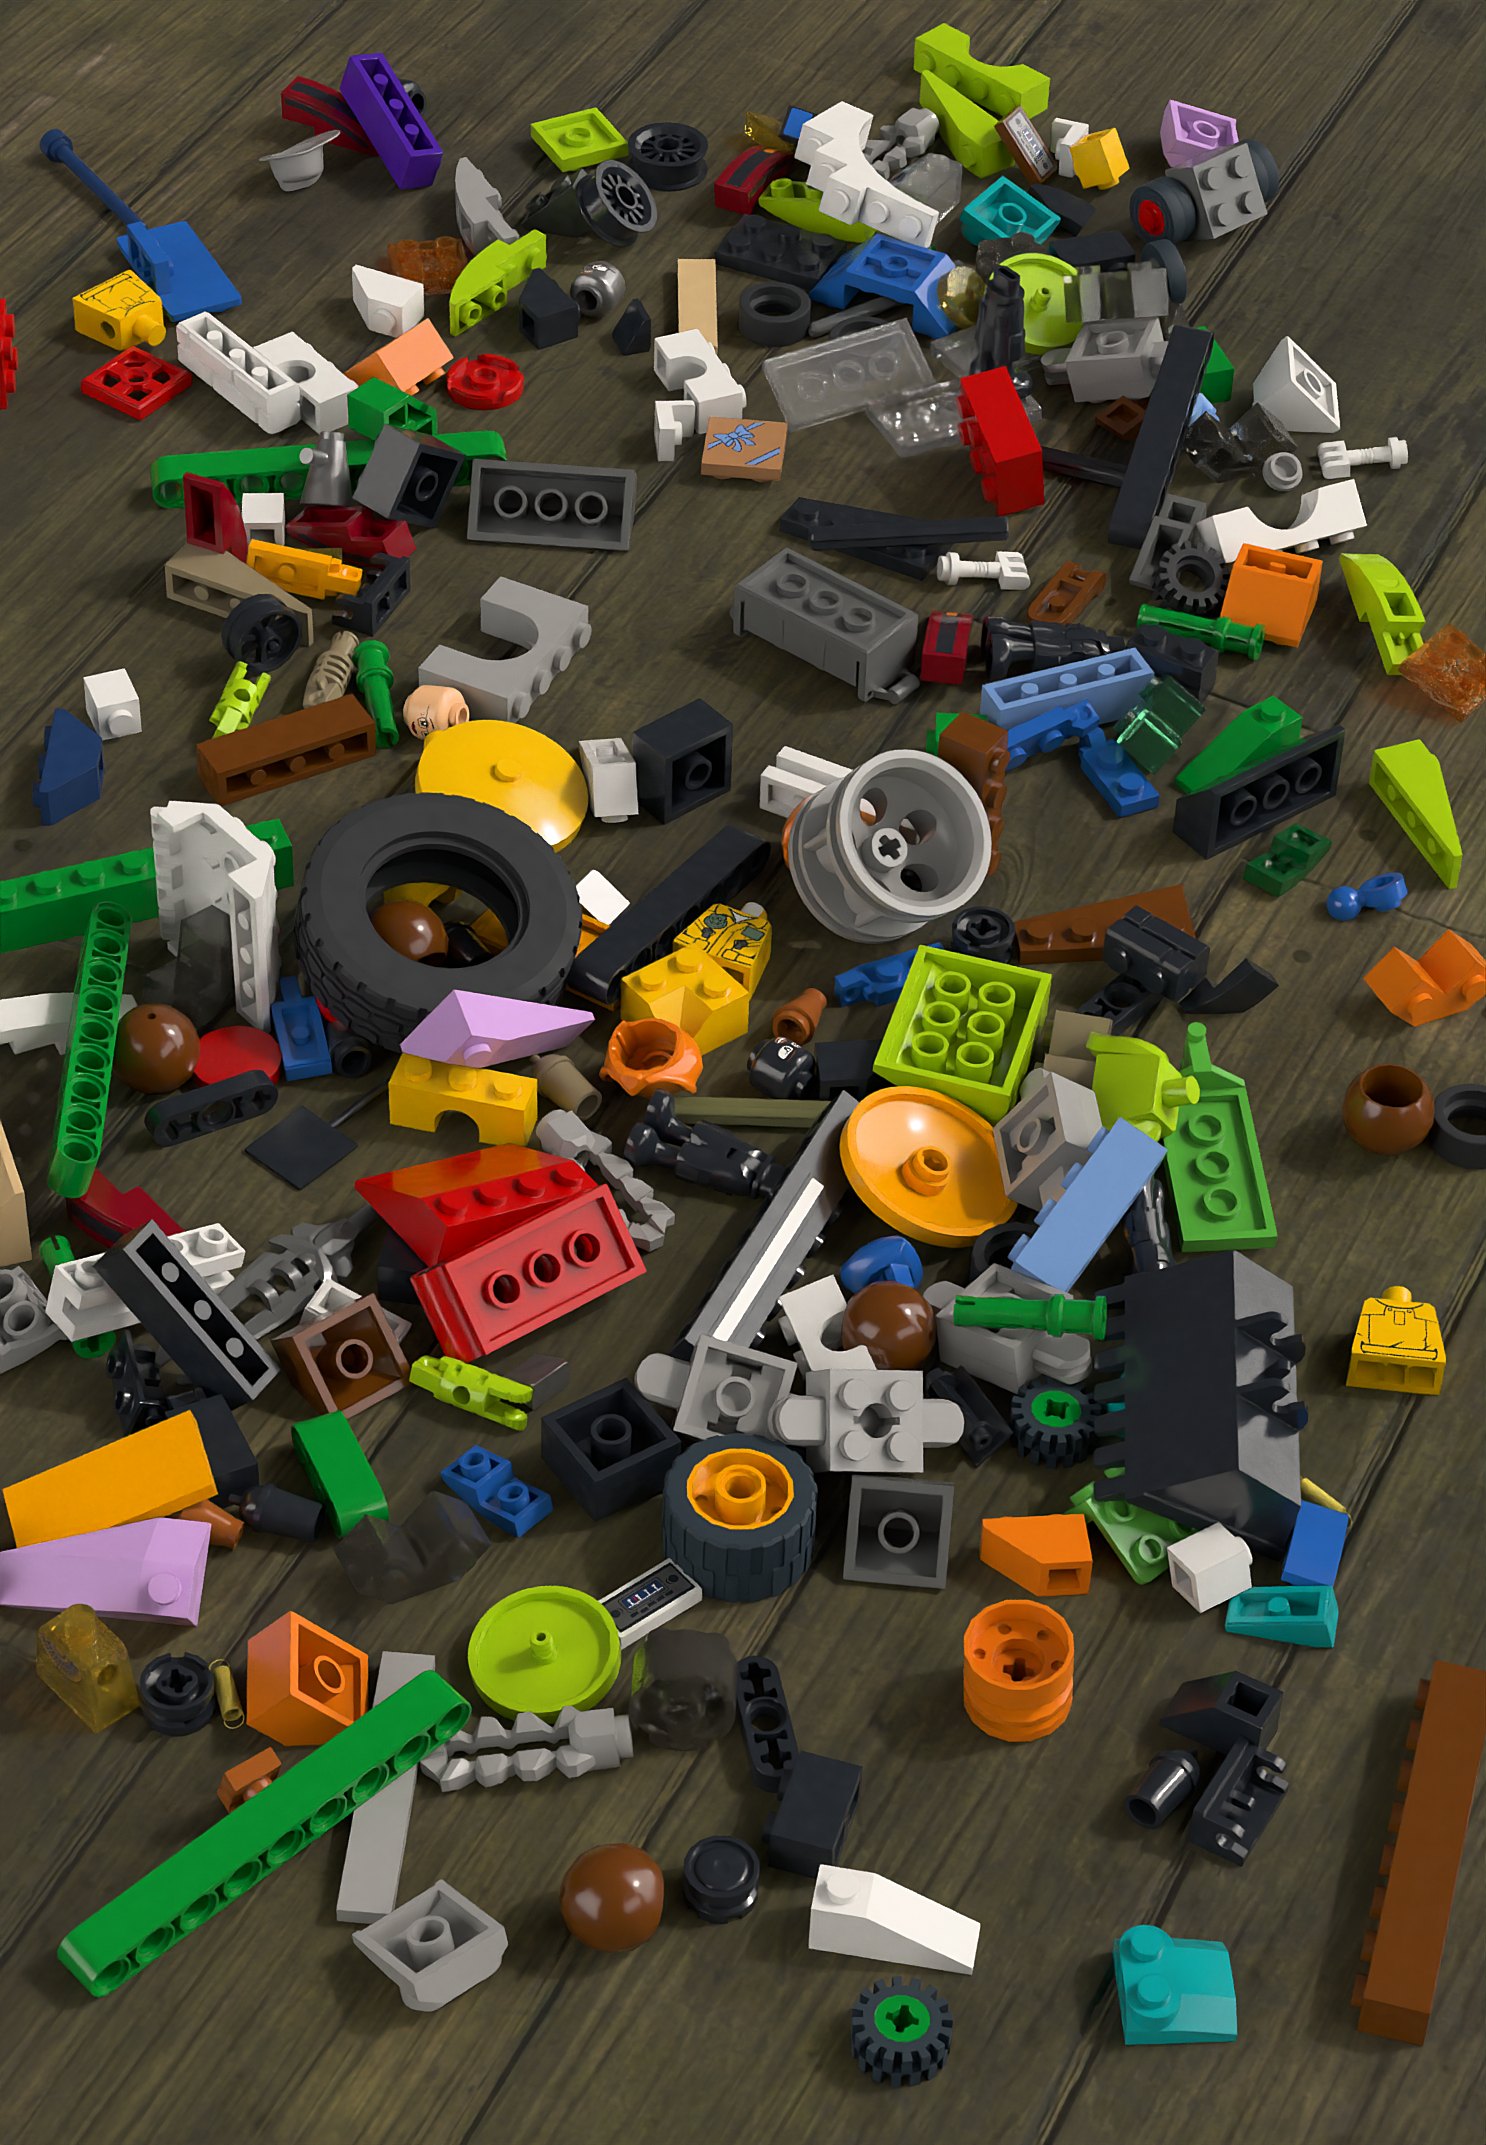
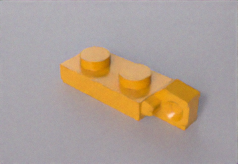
M251 539L248 546L246 564L286 592L324 600L326 596H336L338 592L356 596L361 585L362 569L345 564L341 565L342 560L332 558V556Z

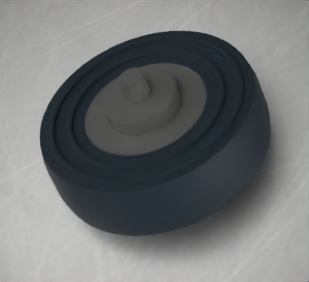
M1167 239L1146 244L1141 253L1142 282L1145 284L1151 300L1160 309L1179 306L1186 298L1187 279L1186 268L1183 265L1178 250Z

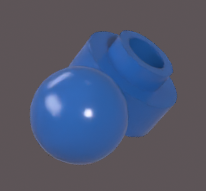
M1386 873L1365 881L1358 890L1347 886L1335 888L1328 895L1326 906L1333 918L1348 921L1354 919L1363 906L1375 907L1379 912L1392 910L1402 903L1401 899L1407 895L1408 891L1401 873Z

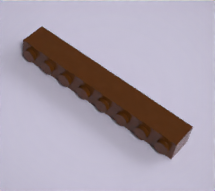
M1435 1660L1431 1680L1420 1678L1414 1709L1424 1711L1423 1720L1412 1718L1405 1748L1416 1753L1414 1761L1403 1759L1397 1785L1398 1791L1407 1793L1405 1802L1394 1800L1388 1832L1398 1834L1396 1844L1385 1842L1379 1869L1380 1875L1389 1877L1387 1887L1376 1885L1369 1916L1370 1918L1379 1919L1380 1923L1378 1931L1367 1928L1360 1961L1371 1964L1369 1975L1357 1972L1350 2005L1361 2008L1357 2027L1358 2031L1419 2046L1424 2044L1486 1736V1671Z

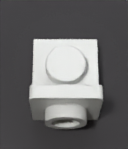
M1055 118L1052 122L1050 150L1055 153V158L1060 160L1059 175L1071 178L1075 175L1073 158L1069 147L1084 135H1088V124Z
M655 401L654 437L658 461H674L675 445L682 444V437H692L694 435V401Z

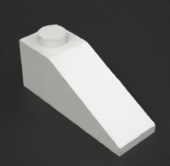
M622 739L579 741L582 768L589 794L588 799L594 817H601L603 822L616 823L628 820L627 815L638 814L636 763Z
M820 1864L811 1907L809 1948L972 1975L980 1923L875 1873Z

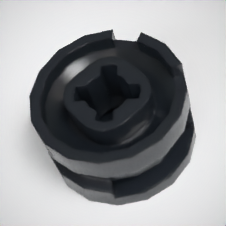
M975 906L965 909L956 915L952 923L953 941H951L950 951L1009 965L1013 954L1014 922L1001 910L988 906Z
M187 1652L184 1653V1657H171V1653L156 1657L146 1665L140 1676V1693L143 1699L142 1713L151 1728L158 1733L168 1736H187L200 1731L210 1723L216 1712V1696L214 1691V1674H211L206 1661L197 1655Z
M711 1836L700 1840L692 1846L684 1859L683 1899L688 1909H695L699 1913V1919L719 1924H728L729 1918L739 1915L743 1919L749 1914L758 1900L759 1859L754 1849L744 1841L731 1836Z

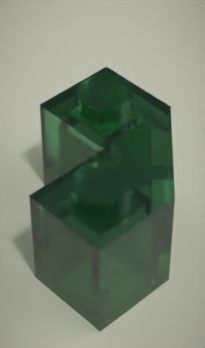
M1166 674L1160 680L1154 675L1138 693L1142 700L1133 711L1129 709L1113 727L1117 733L1112 740L1153 775L1160 770L1183 744L1180 739L1207 710L1173 678Z

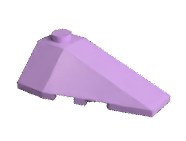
M453 990L400 1044V1047L404 1053L444 1063L481 1068L567 1047L595 1018L593 1013L588 1011Z
M159 1517L0 1552V1606L83 1615L82 1604H87L94 1609L95 1615L100 1617L197 1627L212 1524Z

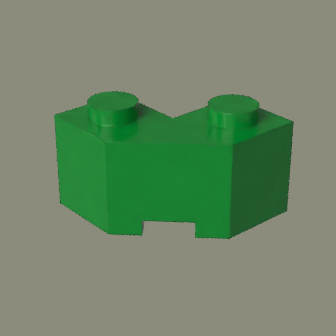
M375 377L347 394L348 428L374 441L381 433L384 424L429 435L437 434L436 409Z

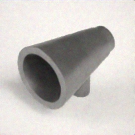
M322 431L320 432L315 449L304 448L300 452L301 462L310 465L299 505L304 507L353 506L344 434Z

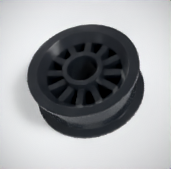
M671 122L654 123L637 129L628 139V150L633 156L628 162V167L638 174L648 189L668 192L681 191L698 185L707 175L708 167L703 157L708 151V141L700 131L693 127Z
M615 160L603 161L597 166L595 175H586L579 180L576 187V199L579 209L591 229L604 241L617 247H628L636 241L638 233H646L654 228L657 222V208L654 198L644 181L625 164Z

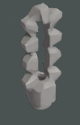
M912 107L897 119L895 126H882L880 128L881 140L867 139L865 149L862 150L865 159L879 175L887 180L890 177V171L907 165L906 157L921 155L933 144L935 134L940 130L939 120L929 109L922 108L918 110ZM897 143L898 146L891 150L892 146ZM889 151L885 154L883 161L878 160L872 164L873 160L882 152Z
M558 1109L544 1116L536 1128V1135L541 1140L542 1150L548 1154L574 1160L583 1170L588 1160L594 1166L598 1165L602 1175L615 1189L621 1190L623 1198L635 1211L639 1210L645 1221V1224L641 1226L639 1223H630L625 1212L619 1209L635 1246L649 1252L663 1246L666 1227L674 1225L675 1214L665 1204L653 1199L654 1189L642 1180L633 1178V1168L627 1160L611 1154L612 1142L607 1137L589 1131L572 1110L566 1113V1111Z
M572 1706L562 1707L554 1727L549 1726L532 1712L528 1711L517 1714L512 1730H504L497 1719L493 1717H481L473 1735L460 1730L455 1736L420 1761L421 1770L424 1775L438 1782L442 1792L460 1790L475 1780L484 1787L503 1783L508 1777L515 1774L523 1781H538L549 1775L556 1767L569 1778L579 1777L587 1771L621 1767L620 1759L633 1757L629 1715L615 1716L613 1708L580 1712ZM569 1738L570 1745L560 1746L557 1751L552 1752L541 1748L517 1751L511 1757H507L503 1753L478 1756L476 1761L471 1762L463 1758L452 1759L447 1764L448 1756H452L455 1751H465L468 1754H474L479 1748L498 1746L504 1749H512L520 1743L545 1740L555 1744L560 1739Z

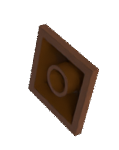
M369 1293L313 1317L270 1340L291 1385L320 1415L340 1410L345 1418L349 1419L412 1384L409 1381L411 1373L409 1364L374 1293Z

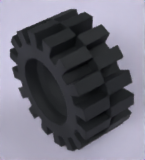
M1184 541L1181 547L1178 544L1171 546L1170 550H1166L1152 574L1153 579L1150 582V588L1155 589L1152 594L1154 600H1163L1159 608L1167 609L1170 607L1173 611L1203 618L1206 615L1211 616L1226 595L1229 580H1227L1230 576L1229 568L1222 569L1226 562L1221 556L1215 559L1213 556L1216 550L1210 547L1209 551L1205 552L1202 550L1204 543L1197 542L1194 548H1191L1190 541ZM1179 571L1195 574L1202 580L1204 590L1193 592L1184 588L1178 582L1176 574Z

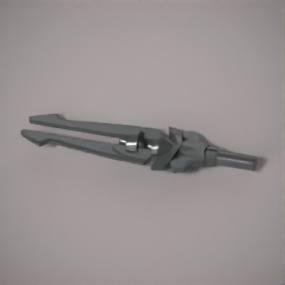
M367 1203L348 1219L344 1218L334 1223L318 1226L304 1222L292 1227L291 1235L280 1234L268 1242L269 1245L282 1254L278 1255L271 1252L261 1254L218 1297L231 1312L254 1294L261 1297L265 1308L243 1325L257 1341L303 1311L315 1295L314 1286L318 1284L320 1287L326 1278L338 1283V1280L345 1281L353 1270L350 1255L358 1235L381 1216ZM278 1275L284 1277L289 1285V1289L284 1293L275 1286L274 1278ZM161 1345L154 1360V1365L157 1368L163 1367L172 1360ZM185 1373L181 1374L176 1380L177 1387L194 1385Z

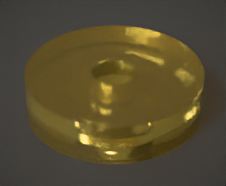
M958 266L945 273L939 279L937 286L938 299L943 311L954 324L964 329H972L977 326L980 302L983 300L987 286L983 279L968 267Z

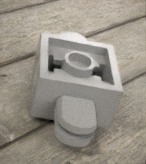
M1158 316L1085 321L1072 348L1052 349L1041 357L1042 367L1045 371V380L1049 385L1071 384L1075 402L1089 401L1096 404L1107 400L1119 399L1123 395L1131 401L1141 400L1149 397L1152 392L1169 341L1163 340Z
M1037 1068L1027 1075L1020 1087L1021 1101L993 1127V1133L1006 1198L1040 1212L1049 1198L1058 1202L1063 1196L1066 1189L1060 1185L1073 1165L1078 1162L1084 1166L1093 1155L1086 1149L1102 1127L1095 1091L1053 1072Z
M993 1263L967 1288H962L948 1281H942L928 1287L924 1292L923 1297L932 1307L936 1321L940 1361L955 1368L962 1365L969 1374L1015 1394H1018V1389L1022 1385L1028 1387L1030 1380L1037 1378L1041 1374L1066 1384H1074L1087 1378L1092 1368L1090 1342L1076 1334L1064 1333L1062 1338H1053L1052 1335H1048L1047 1331L1037 1329L954 1326L953 1310L954 1304H957L955 1303L956 1295L1049 1300L1050 1296L1064 1294L1065 1299H1073V1295L996 1263Z
M701 1334L695 1342L690 1362L660 1353L651 1354L641 1362L634 1377L635 1388L646 1401L676 1410L670 1429L682 1442L692 1445L705 1441L706 1438L712 1436L729 1435V1433L756 1434L774 1441L775 1439L769 1431L767 1422L772 1405L784 1397L800 1396L790 1393L798 1363ZM795 1445L798 1447L806 1448V1445Z
M824 1369L806 1372V1396H788L776 1401L769 1411L767 1420L769 1431L775 1440L786 1445H806V1465L810 1467L812 1473L901 1475L922 1473L923 1448L950 1446L959 1440L964 1429L963 1413L956 1403L945 1399H923V1371Z

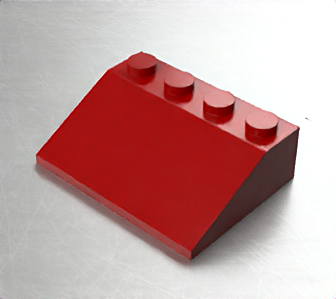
M507 1143L358 1179L355 1182L354 1188L430 1267L582 1189L594 1188L598 1184L574 1160Z

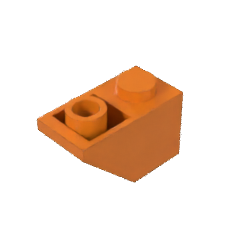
M1052 1514L1049 1516L982 1519L979 1548L981 1561L1037 1597L1089 1594L1093 1560L1084 1514Z

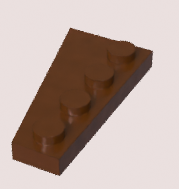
M1182 884L1015 921L1014 942L1019 965L1103 961L1102 956L1107 929L1118 919H1123V916L1136 905L1196 939Z

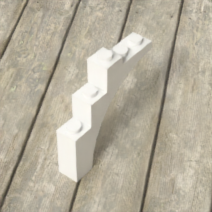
M841 101L802 125L794 158L811 165L806 184L823 191L819 211L850 225L859 221L901 241L928 248L931 244L939 212L914 200L891 185L875 171L862 152L865 149L874 115Z

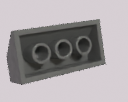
M473 459L467 540L629 551L635 513L637 475L635 470Z

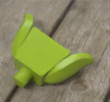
M1091 1031L1085 1047L1096 1058L1092 1091H1095L1102 1126L1110 1131L1121 1117L1156 1142L1161 1138L1172 1135L1177 1126L1179 1106L1196 1104L1199 1101L1200 1090L1197 1080L1193 1076L1182 1077L1169 1063L1166 1053L1149 1042L1132 1037L1101 1035Z

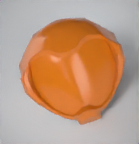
M643 1018L634 1022H625L624 1020L615 1028L609 1047H607L604 1066L601 1068L599 1076L605 1082L616 1080L631 1096L638 1095L650 1100L658 1088L666 1090L672 1095L681 1091L694 1094L696 1092L695 1084L703 1070L702 1053L692 1037L674 1023L657 1018Z

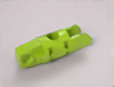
M241 661L236 663L223 690L221 699L215 706L209 719L210 722L217 726L212 739L249 727L252 716L271 681L270 675L263 672L257 678L255 684L243 679L247 672L246 667L248 664Z
M424 1355L412 1364L409 1381L433 1392V1397L440 1401L450 1403L468 1412L476 1413L481 1417L521 1431L526 1427L527 1414L524 1411H520V1409H515L513 1406L500 1402V1398L520 1404L527 1401L530 1402L533 1393L531 1387L447 1356L438 1359Z

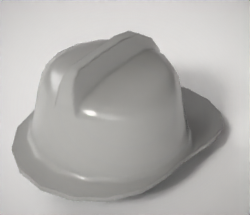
M340 130L319 134L281 153L262 157L259 161L268 160L273 174L283 191L289 192L309 187L319 179L324 168L323 144L336 138L340 134Z

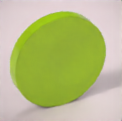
M1020 254L1002 262L1000 265L1007 266L1020 275V285L1025 291L1023 298L1024 329L1026 334L1025 352L1044 355L1052 349L1072 348L1085 321H1093L1095 314L1094 296L1084 277L1068 263L1045 254Z
M538 1586L507 1596L484 1614L472 1633L468 1648V1662L472 1680L478 1694L495 1712L515 1721L517 1714L530 1711L546 1724L556 1723L562 1707L572 1706L580 1712L588 1711L604 1698L613 1686L619 1673L621 1646L613 1618L596 1599L584 1592L568 1587Z

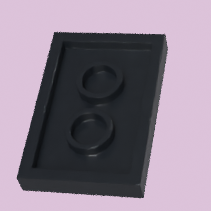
M745 214L715 250L714 259L715 264L812 290L837 260L847 253V241L833 238L828 234H818L799 229L795 225H785L766 220L762 216Z

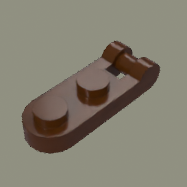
M1067 560L1029 606L1027 625L1031 620L1057 622L1063 625L1073 623L1092 598L1099 596L1103 591L1106 583V573L1095 569L1088 572L1081 569L1080 564Z

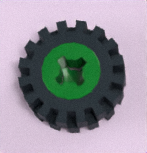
M1045 1376V1384L1042 1385L1038 1378L1030 1380L1029 1389L1022 1385L1018 1389L1017 1396L1014 1395L1009 1424V1427L1014 1432L1010 1436V1443L1012 1447L1018 1446L1017 1454L1022 1458L1031 1454L1030 1463L1036 1466L1039 1465L1041 1459L1046 1460V1468L1055 1469L1056 1462L1062 1461L1064 1469L1070 1468L1073 1464V1458L1079 1464L1084 1462L1087 1458V1453L1092 1455L1098 1442V1436L1094 1432V1418L1101 1414L1100 1404H1096L1094 1393L1090 1392L1085 1395L1086 1386L1080 1382L1073 1388L1071 1384L1064 1382L1061 1384L1055 1383L1054 1378L1050 1376Z
M902 1976L892 1977L891 1987H887L884 1980L881 1979L874 1982L873 1993L867 1987L860 1993V2001H855L852 2009L850 2043L853 2059L859 2058L858 2067L864 2074L873 2067V2080L881 2083L884 2076L888 2075L891 2076L890 2086L900 2087L901 2078L908 2077L910 2087L920 2085L921 2073L929 2081L936 2076L937 2067L940 2069L944 2068L947 2063V2055L950 2054L953 2016L952 2012H948L949 2003L946 1998L942 1997L937 2000L938 1989L931 1984L923 1992L920 1990V1979L912 1977L910 1986H902Z

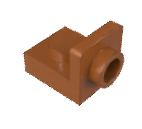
M271 1747L224 1773L217 1795L229 1814L276 1780L282 1764Z

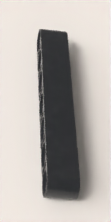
M1175 324L1112 514L1108 531V543L1141 550L1154 516H1159L1210 361L1214 344L1213 331Z
M733 825L724 827L578 954L568 973V986L604 1004L612 1005L621 998V978L673 952V941L681 932L712 905H726L763 871L770 856V842Z

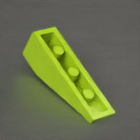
M929 70L921 71L919 103L923 108L931 110L938 118L940 123L939 134L957 162L980 179L1014 166V158L994 128V125L999 121Z
M1420 739L1374 750L1369 784L1447 888H1457L1463 854L1437 757L1428 751Z

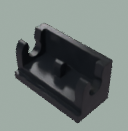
M375 553L370 558V561L374 564L383 565L385 567L384 571L369 570L366 574L367 578L360 585L356 596L341 594L337 597L335 602L343 607L332 614V624L373 637L411 591L410 558L402 556L397 558L384 553Z
M1240 1735L1194 1808L1189 1842L1242 1867L1287 1794L1289 1783L1277 1775L1268 1773L1262 1767H1267L1273 1772L1282 1774L1287 1766L1284 1760L1269 1751L1249 1743L1250 1739Z

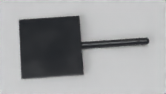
M387 1078L329 1123L302 1105L247 1146L245 1152L299 1191L303 1190L358 1147L357 1143L338 1131L337 1128L389 1089L391 1078Z

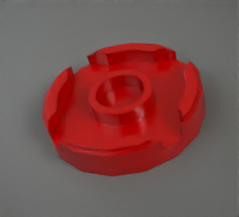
M481 354L477 355L478 360L468 361V357L462 358L450 366L446 374L448 395L455 403L469 409L483 411L509 406L521 397L524 390L523 372L522 374L519 372V366L514 361L500 355Z
M245 1026L219 1028L200 1039V1057L192 1075L193 1082L201 1088L247 1071L262 1070L275 1085L280 1079L283 1064L280 1046L270 1034L257 1028Z

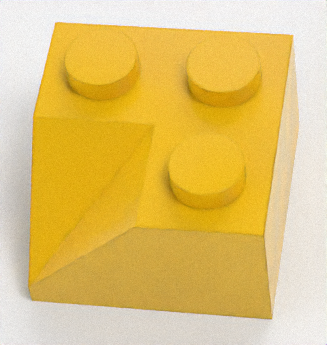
M695 943L621 978V1020L634 1022L643 1018H657L674 1023L692 1037L701 1049L702 1056L748 1033L749 992Z

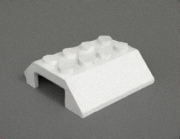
M169 801L167 807H153L150 810L152 837L154 839L153 851L155 872L157 873L156 887L158 906L160 907L159 923L161 937L171 940L167 942L168 950L183 963L212 948L215 949L234 967L236 1011L253 1027L265 1033L271 1032L273 1024L271 1004L278 1002L281 989L279 983L280 967L282 965L278 951L280 928L276 917L278 893L274 883L276 859L273 850L268 843L260 841L248 831L239 818H233L218 804Z

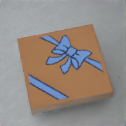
M709 417L701 463V475H709L717 479H729L731 477L746 478L760 483L780 481L788 423Z

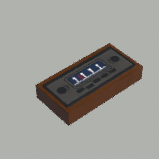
M1021 105L1010 110L994 125V128L1030 186L1033 183L1041 184L1058 168V165Z

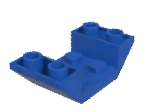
M876 234L843 254L809 293L810 300L823 303L828 307L844 309L860 290L886 296L900 303L914 305L912 331L925 334L933 339L945 341L951 337L978 304L979 298L947 254L881 234Z

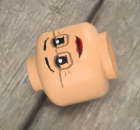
M421 685L407 697L403 708V717L411 733L415 737L424 740L430 732L446 730L454 725L468 722L469 708L465 704L462 694L453 687Z

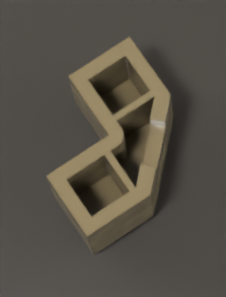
M1056 1010L1054 1020L1046 1019L1043 1032L1042 1046L1050 1047L1049 1054H1045L1044 1063L1036 1062L1034 1069L1042 1068L1092 1090L1096 1058L1085 1045L1091 1031L1110 1036L1113 1021L1108 1018Z

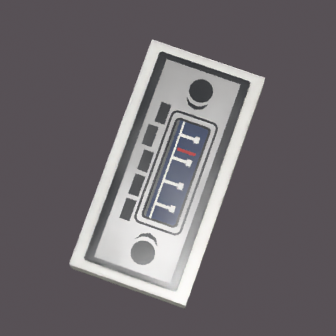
M668 1558L598 1602L606 1608L613 1618L622 1650L702 1600V1588Z

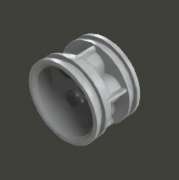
M907 749L893 750L868 760L855 768L847 776L817 791L803 804L796 815L790 831L788 845L789 866L795 887L809 911L824 926L834 933L855 942L865 944L887 943L902 938L922 927L928 921L937 919L966 903L977 892L983 883L990 864L991 831L985 809L977 793L954 767L938 757L925 752ZM862 798L870 802L875 810L876 819L873 826L866 825L861 819L860 802ZM903 819H908L920 838L918 845L906 844L905 839L899 833V826ZM902 869L912 870L919 876L922 883L921 892L911 890L902 882L900 878Z

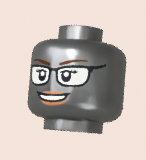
M595 261L587 264L572 280L569 291L570 298L576 300L582 314L599 318L608 315L623 299L626 287L622 274L615 266L605 261Z

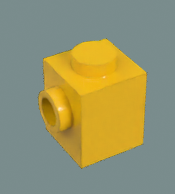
M1116 128L1084 135L1069 147L1073 158L1074 172L1080 178L1083 189L1098 186L1099 190H1104L1119 183L1118 178L1130 169Z

